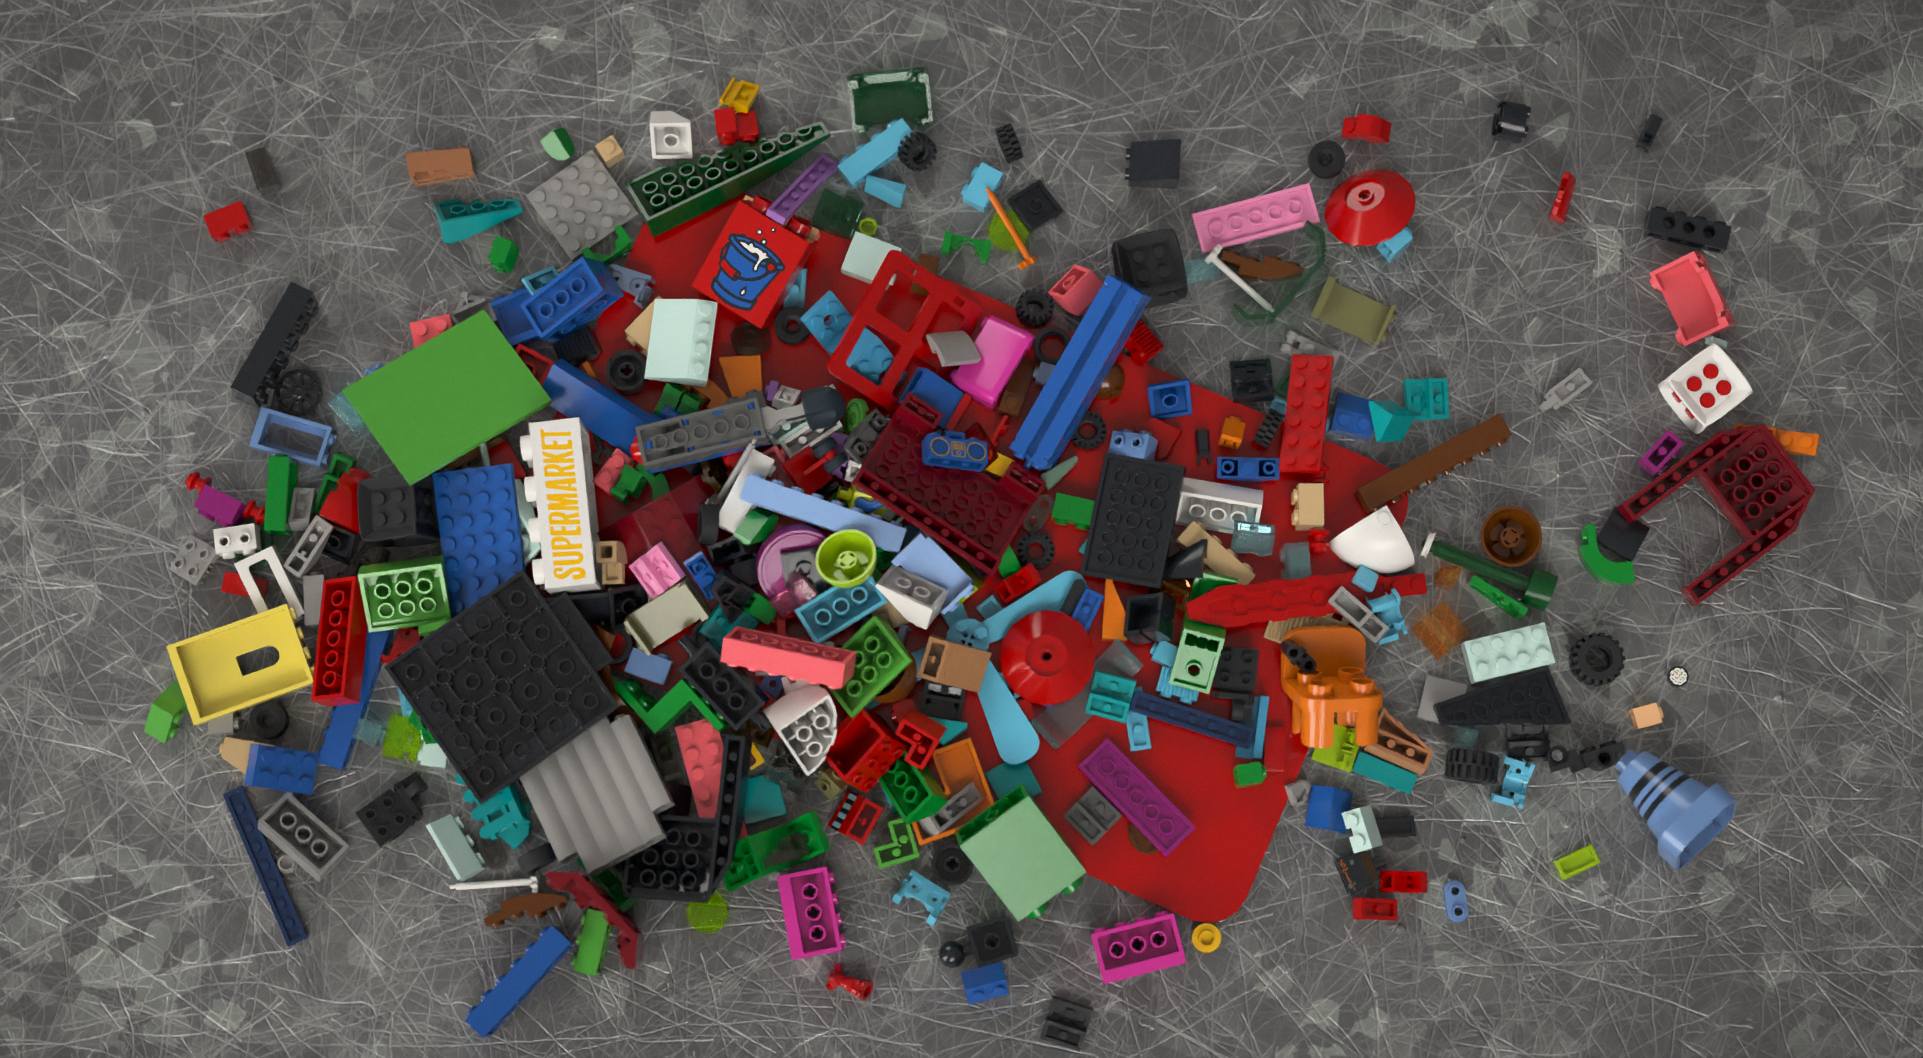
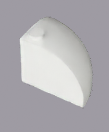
M1387 505L1348 528L1329 542L1331 550L1342 561L1357 569L1363 564L1375 573L1390 574L1405 570L1415 563L1410 545Z
M809 686L795 690L763 710L807 776L813 773L826 759L825 755L830 746H833L837 733V713L834 703L828 692L818 686Z

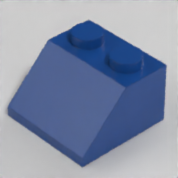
M1338 392L1329 432L1369 441L1374 427L1368 402L1374 400Z
M1002 962L961 972L968 1004L1010 994Z

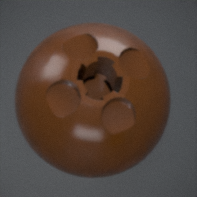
M1504 506L1494 510L1487 516L1481 528L1480 540L1484 552L1492 561L1506 567H1517L1528 563L1537 555L1542 544V530L1537 519L1529 511L1517 506Z
M906 647L905 649L912 662L873 701L893 703L906 697L913 689L917 679V665L913 655Z

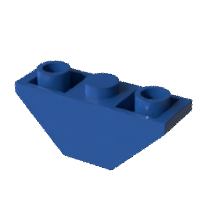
M1217 457V478L1234 482L1278 480L1280 458Z
M699 551L683 563L708 601L715 597L711 591V586L716 573L703 553Z

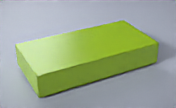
M1592 844L1553 861L1562 881L1601 863Z

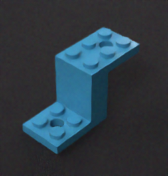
M829 290L800 320L832 357L853 317L834 293ZM830 314L828 321L824 322V318ZM864 328L846 361V365L878 386L883 377L879 379V375L884 371L886 373L894 356L876 335L867 328ZM905 370L897 385L908 375Z

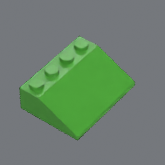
M443 555L360 566L358 579L369 632L416 627L452 619L447 572Z
M874 615L841 647V649L857 652L854 675L842 688L832 689L828 687V689L849 716L854 718L912 662L899 636L886 619Z

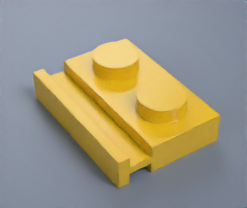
M732 77L720 98L719 105L725 104L728 105V108L734 107L735 111L747 114L759 93L760 85L743 80L738 82Z

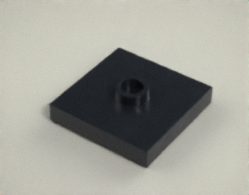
M1040 179L1007 200L1008 205L1030 234L1063 213L1062 208Z

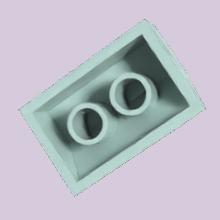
M450 814L426 825L457 880L464 882L486 869L483 865L486 862L480 852L476 853L473 845H475V842L470 834L466 835L462 828L465 826L459 816L455 817L453 814Z

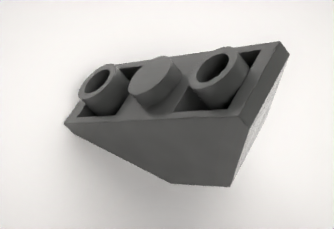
M874 409L848 435L843 442L844 450L858 464H861L889 421L877 409Z

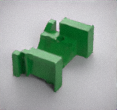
M618 225L614 228L619 238L615 240L616 249L613 254L604 256L597 252L593 255L588 246L581 251L584 257L604 262L607 267L632 249V240L623 227Z
M945 231L941 255L949 257L951 252H957L961 246L968 245L974 249L975 256L980 258V263L987 265L992 241L986 239L982 241L953 235V232Z
M625 464L621 472V478L615 487H611L610 493L615 499L629 506L631 502L627 500V497L631 495L638 499L648 481L642 478L644 476L642 473Z

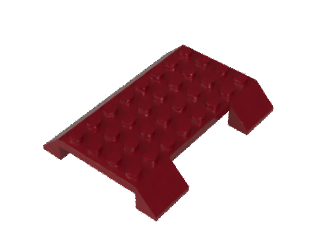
M908 392L854 476L851 484L984 572L993 576L1003 560L1001 558L1047 483L1014 461L1010 463L998 482L983 472L923 465L921 442L927 434L934 431L944 414Z

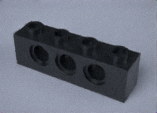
M1661 206L1652 207L1647 213L1643 231L1644 236L1718 254H1723L1727 250L1732 227L1727 226L1725 222L1707 221L1702 216L1690 217L1686 216L1685 212H1670ZM1663 221H1670L1672 228L1665 227ZM1683 225L1690 226L1692 233L1685 232ZM1703 230L1710 231L1712 237H1705L1703 234Z

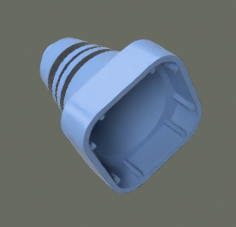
M1631 749L1615 765V768L1621 773L1617 780L1658 840V854L1676 871L1682 869L1729 824L1736 814L1737 800L1719 783L1707 787L1647 751L1638 755Z

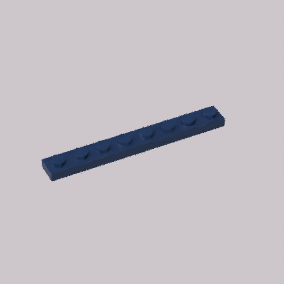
M244 786L224 793L223 797L287 946L291 947L308 939L309 937L282 874L278 869L267 839L258 829V819Z

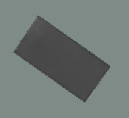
M1414 816L1375 818L1381 839L1416 837Z

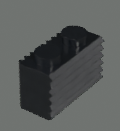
M585 327L567 336V338L553 343L558 360L562 358L576 368H579L580 364L586 360L592 361L596 359L598 354L603 352L595 332L589 327Z

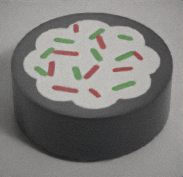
M1675 666L1667 672L1666 677L1671 686L1681 687L1688 682L1689 674L1685 668Z

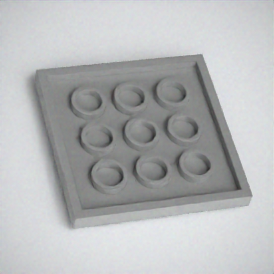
M593 150L526 195V198L572 262L583 255L581 250L587 246L589 249H592L615 233V227L618 225L623 227L639 216Z

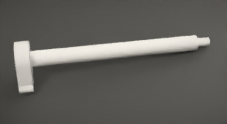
M1218 244L1206 256L1204 261L1207 264L1213 262L1263 308L1274 313L1275 310L1270 303L1217 257L1223 248Z
M532 873L530 878L461 882L450 885V889L466 890L531 885L532 894H538L541 880L539 873Z

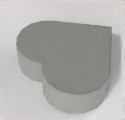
M1298 779L1284 786L1292 805L1302 806L1305 803L1306 795L1310 791V784L1307 780Z

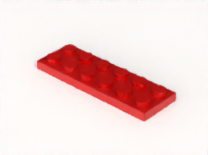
M1292 354L1279 463L1280 472L1321 474L1334 357L1332 355Z

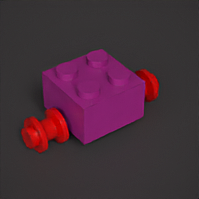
M195 471L193 474L190 473L186 478L187 490L192 491L196 489L199 491V497L194 507L199 509L198 514L213 522L216 518V523L223 527L242 525L245 519L249 517L255 519L256 525L264 523L265 506L257 507L255 500H251L246 505L212 488V479L209 477L205 480L200 478L198 471Z

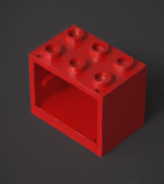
M864 707L854 718L848 715L836 728L837 733L834 744L830 746L825 755V760L845 783L867 793L874 787L879 778L889 770V767L902 756L908 746L899 736L895 735V731L879 714Z

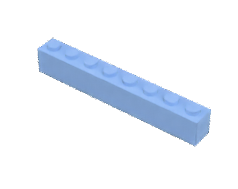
M753 472L752 475L748 474L746 476L738 500L834 533L848 529L862 531L873 540L875 547L895 554L900 551L907 530L902 527V523L893 520L890 523L882 521V516L872 513L871 516L865 515L862 509L851 507V509L845 508L843 503L832 500L830 503L823 500L824 497L819 494L812 493L811 496L804 494V490L799 487L792 486V489L784 487L783 482L775 479L772 482L764 480L765 476Z

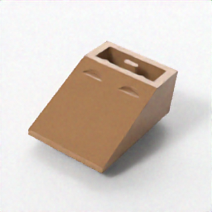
M931 634L918 677L979 693L991 652Z

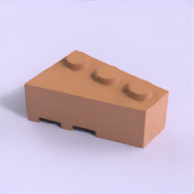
M464 146L449 150L406 153L409 177L416 187L476 176L473 154L470 148Z
M1384 707L1378 714V743L1364 747V751L1419 775L1426 771L1434 752L1416 735H1412L1404 728L1400 721H1396L1388 714Z

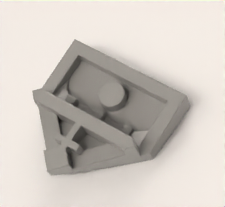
M462 291L458 306L452 312L455 325L483 309L495 325L499 323L490 303L485 298L481 299Z

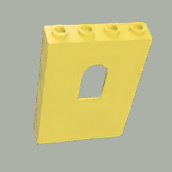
M284 604L166 646L193 725L198 726L313 685L315 666H311L308 660L311 658L308 647H304L301 640L304 638L301 627H297L295 619L298 618L294 607L290 608L288 604ZM265 646H273L279 651V660L275 665L242 676L236 659L237 656Z

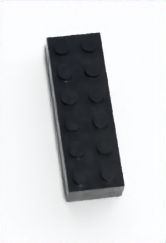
M290 282L231 385V389L237 399L257 409H260L261 405L266 404L270 389L277 385L281 370H285L288 366L289 356L297 350L301 335L306 334L309 328V321L319 311V304L312 291Z

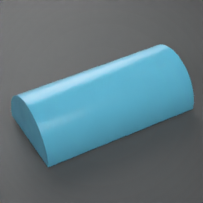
M871 575L865 582L855 587L840 588L833 586L794 611L812 641L821 644L888 603V601L877 589V583Z

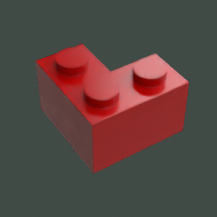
M734 107L714 110L716 133L720 144L731 146L735 142L740 141L753 143L756 139L760 138L756 110L748 111L747 114L743 112L735 113Z
M910 707L895 732V735L912 744L904 760L923 770L947 728Z

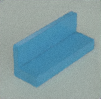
M1268 696L1255 697L1252 723L1239 721V724L1254 728L1255 731L1249 749L1236 746V757L1254 760L1262 759L1269 702Z

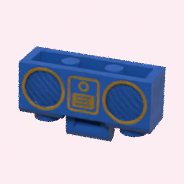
M944 430L943 436L940 433L933 432L927 434L921 442L923 465L981 472L988 464L987 442L980 441L979 438L975 437L965 440V433Z

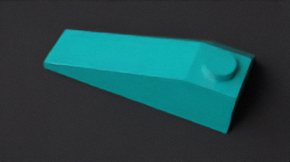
M453 199L434 203L439 231L444 243H456L460 240H465L522 213V207L518 199H493L490 203L480 202V199H473L472 203H461V199Z

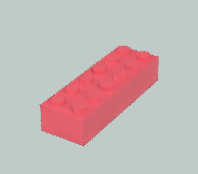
M736 626L723 638L721 662L727 663L731 667L743 666L747 667L750 671H766L767 674L772 676L784 675L791 680L802 679L807 680L810 684H825L829 688L839 689L854 675L857 652Z
M702 719L675 727L698 815L700 818L716 819L724 742L721 731H717L707 719ZM745 819L743 820L739 840L749 836Z

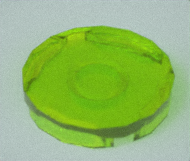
M1005 211L1022 242L1025 244L1028 230L1014 211ZM997 214L989 224L991 243L1000 250L1009 252L1017 250V245Z
M714 893L708 903L690 902L687 907L686 916L694 930L704 934H711L719 931L725 925L729 910L723 898Z

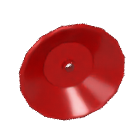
M1385 169L1366 170L1350 176L1334 189L1327 200L1324 218L1328 230L1339 241L1353 246H1372L1391 239L1406 227L1414 214L1416 196L1412 185L1400 174Z
M1043 610L1029 613L1011 626L1002 641L999 659L1003 677L1014 693L1028 702L1049 706L1067 702L1083 690L1093 673L1095 653L1092 639L1080 622L1065 613ZM1045 653L1051 654V658L1049 660H1045L1043 658V655Z

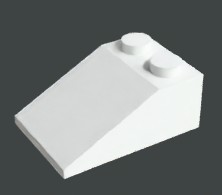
M894 564L876 584L877 589L907 621L924 629H927L942 611L949 591L899 566L896 567Z

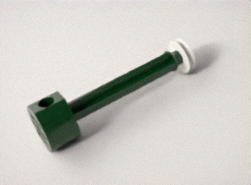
M1429 531L1427 538L1422 541V550L1419 557L1424 556L1426 559L1428 552H1431L1434 557L1523 591L1520 602L1542 611H1545L1556 587L1558 576L1536 567L1533 568L1530 576H1527L1442 542V540L1434 541L1436 533Z

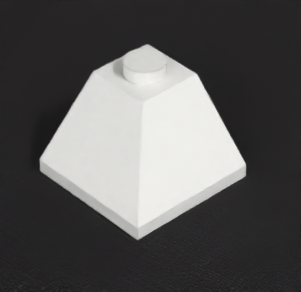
M651 111L650 136L652 159L693 158L691 121L672 111Z

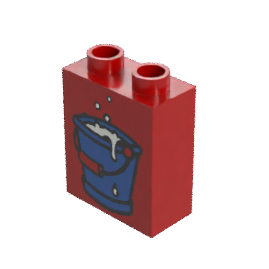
M756 194L753 201L740 200L691 286L761 329L770 326L818 241L809 236L813 228L795 216H792L784 225L768 217L766 212L773 202Z

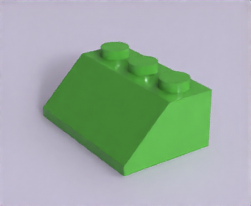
M588 909L587 913H583L581 925H584L583 932L578 934L576 945L579 946L578 954H574L572 959V966H574V971L601 976L612 926L602 917L605 914L604 912Z

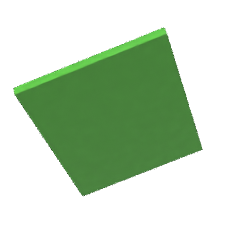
M484 309L342 390L347 400L409 486L552 403L551 398Z

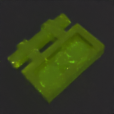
M390 715L382 756L404 760L405 752H409L408 761L416 762L420 749L421 733L416 727H411V723L408 722L409 718ZM409 733L413 734L411 746L407 745Z

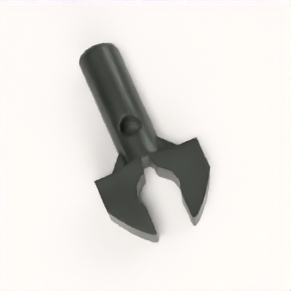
M591 432L596 447L595 453L591 454L593 461L602 467L600 461L601 453L607 456V460L612 458L613 453L611 449L604 448L602 438Z

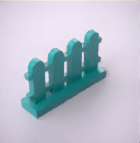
M457 773L455 777L456 782L461 785H466L463 779ZM514 783L483 805L479 804L470 789L465 791L463 795L466 802H475L477 808L473 809L471 816L476 821H484L485 826L479 831L480 836L484 839L491 838L496 840L498 839L497 834L508 828L510 830L515 829L516 823L523 826L531 823ZM501 810L503 815L491 822L489 816Z

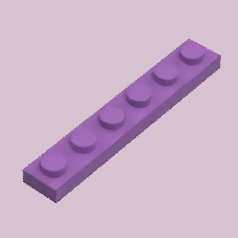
M822 153L768 208L766 215L784 225L838 169L839 162Z

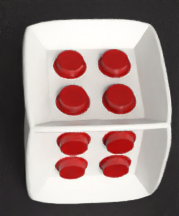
M1711 343L1658 384L1664 399L1683 423L1695 434L1704 431L1707 426L1720 419L1753 393L1749 382L1742 372L1715 343Z

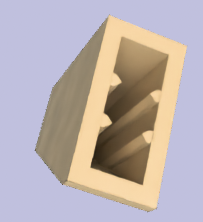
M225 737V740L220 744L219 752L222 753L221 758L246 774L251 744L275 745Z

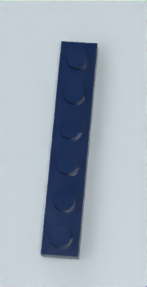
M1135 690L1129 708L1131 712L1245 749H1249L1255 731L1254 728Z

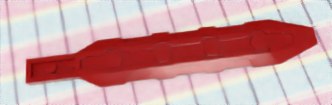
M1357 570L1328 576L1313 575L1302 579L1284 581L1278 579L1269 580L1267 583L1219 586L1186 603L1187 615L1190 620L1223 628L1245 626L1248 623L1264 621H1287L1289 618L1312 616V618L1327 616V614L1339 613L1328 600L1341 586L1371 610L1366 603L1365 597L1368 600L1385 596V593L1390 595L1391 589L1394 588L1400 597L1427 594L1425 573L1393 577L1379 575L1373 591L1369 593L1351 582Z

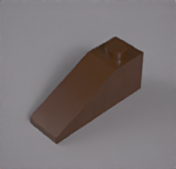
M1022 358L1008 381L998 414L1007 415L1009 418L1018 420L1037 362Z

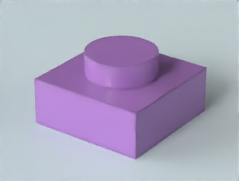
M771 380L770 386L767 385L765 388L764 397L767 398L768 404H772L773 398L781 386L778 381Z

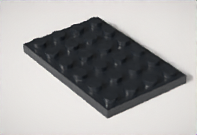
M1105 453L1080 571L1081 575L1162 589L1186 473L1185 466Z

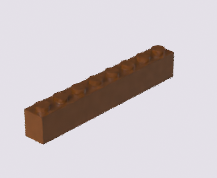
M1499 413L1362 486L1355 494L1366 514L1372 511L1374 513L1383 508L1388 502L1395 504L1402 500L1401 495L1407 492L1409 495L1420 490V485L1426 483L1428 486L1438 480L1437 476L1442 473L1444 476L1449 475L1455 471V466L1461 464L1463 467L1473 461L1472 457L1486 455L1491 452L1489 448L1495 445L1497 448L1503 446L1508 442L1507 438L1512 433Z

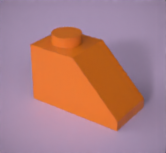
M1233 416L1225 418L1218 445L1238 450L1246 423L1241 422L1242 419Z

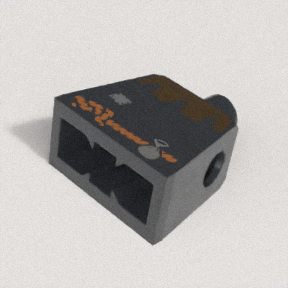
M1368 851L1333 860L1348 896L1356 894L1378 880L1379 875L1376 870L1387 866L1382 854L1371 858Z

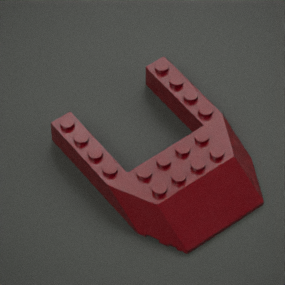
M1765 424L1719 431L1616 507L1628 523H1632L1691 478L1695 477L1744 542L1680 589V592L1691 606L1698 605L1795 532L1808 506L1807 504L1815 492L1813 486Z

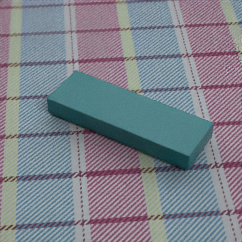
M1359 751L1351 770L1408 795L1411 794L1418 776Z

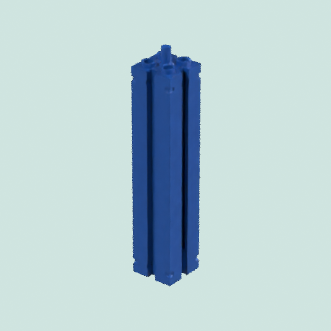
M1107 275L1104 285L1100 287L1018 431L1016 439L1009 447L1014 451L1013 455L1022 460L1026 459L1022 466L1029 471L1033 466L1038 470H1046L1056 466L1058 458L1063 454L1142 316L1145 306L1150 302L1151 296L1117 276Z

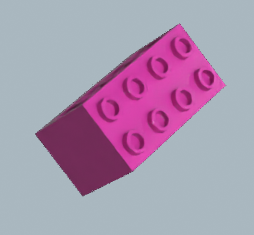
M828 867L777 876L792 960L844 951L843 946H847L845 934L840 933L839 928L840 925H843L841 913L836 912L835 905L839 904L837 892L832 890L831 884H835L833 871H829ZM808 887L816 890L812 898L805 894L808 891ZM814 907L816 910H820V914L815 919L809 915V912ZM817 928L824 932V935H821L819 940L817 937H813V933L816 932Z
M1167 910L1154 914L1155 918L1148 920V916L1134 919V924L1128 925L1127 921L1114 924V929L1107 930V926L1094 929V934H1091L1090 937L1102 983L1107 984L1187 963L1174 913L1169 914ZM1154 934H1158L1159 937H1162V941H1160L1159 946L1157 945V943H1153L1152 939L1155 938ZM1134 939L1142 942L1139 951L1136 948H1132ZM1114 944H1117L1118 947L1122 948V951L1119 952V956H1116L1115 953L1111 952V949L1114 948Z

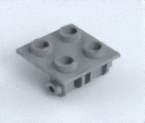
M190 535L169 570L199 587L207 576L205 572L210 573L207 571L208 567L213 569L210 564L214 565L220 556L216 554L215 548Z

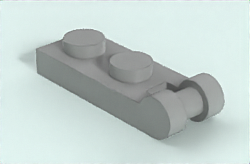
M1293 331L1287 332L1285 344L1283 343L1280 348L1282 352L1291 356L1292 354L1332 355L1334 357V370L1341 354L1340 352L1302 337ZM1294 342L1300 344L1298 350L1292 347Z

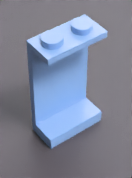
M922 530L891 560L896 567L901 565L905 570L949 590L941 611L943 614L948 610L953 612L960 604L958 601L963 596L965 598L969 597L974 591L975 581Z

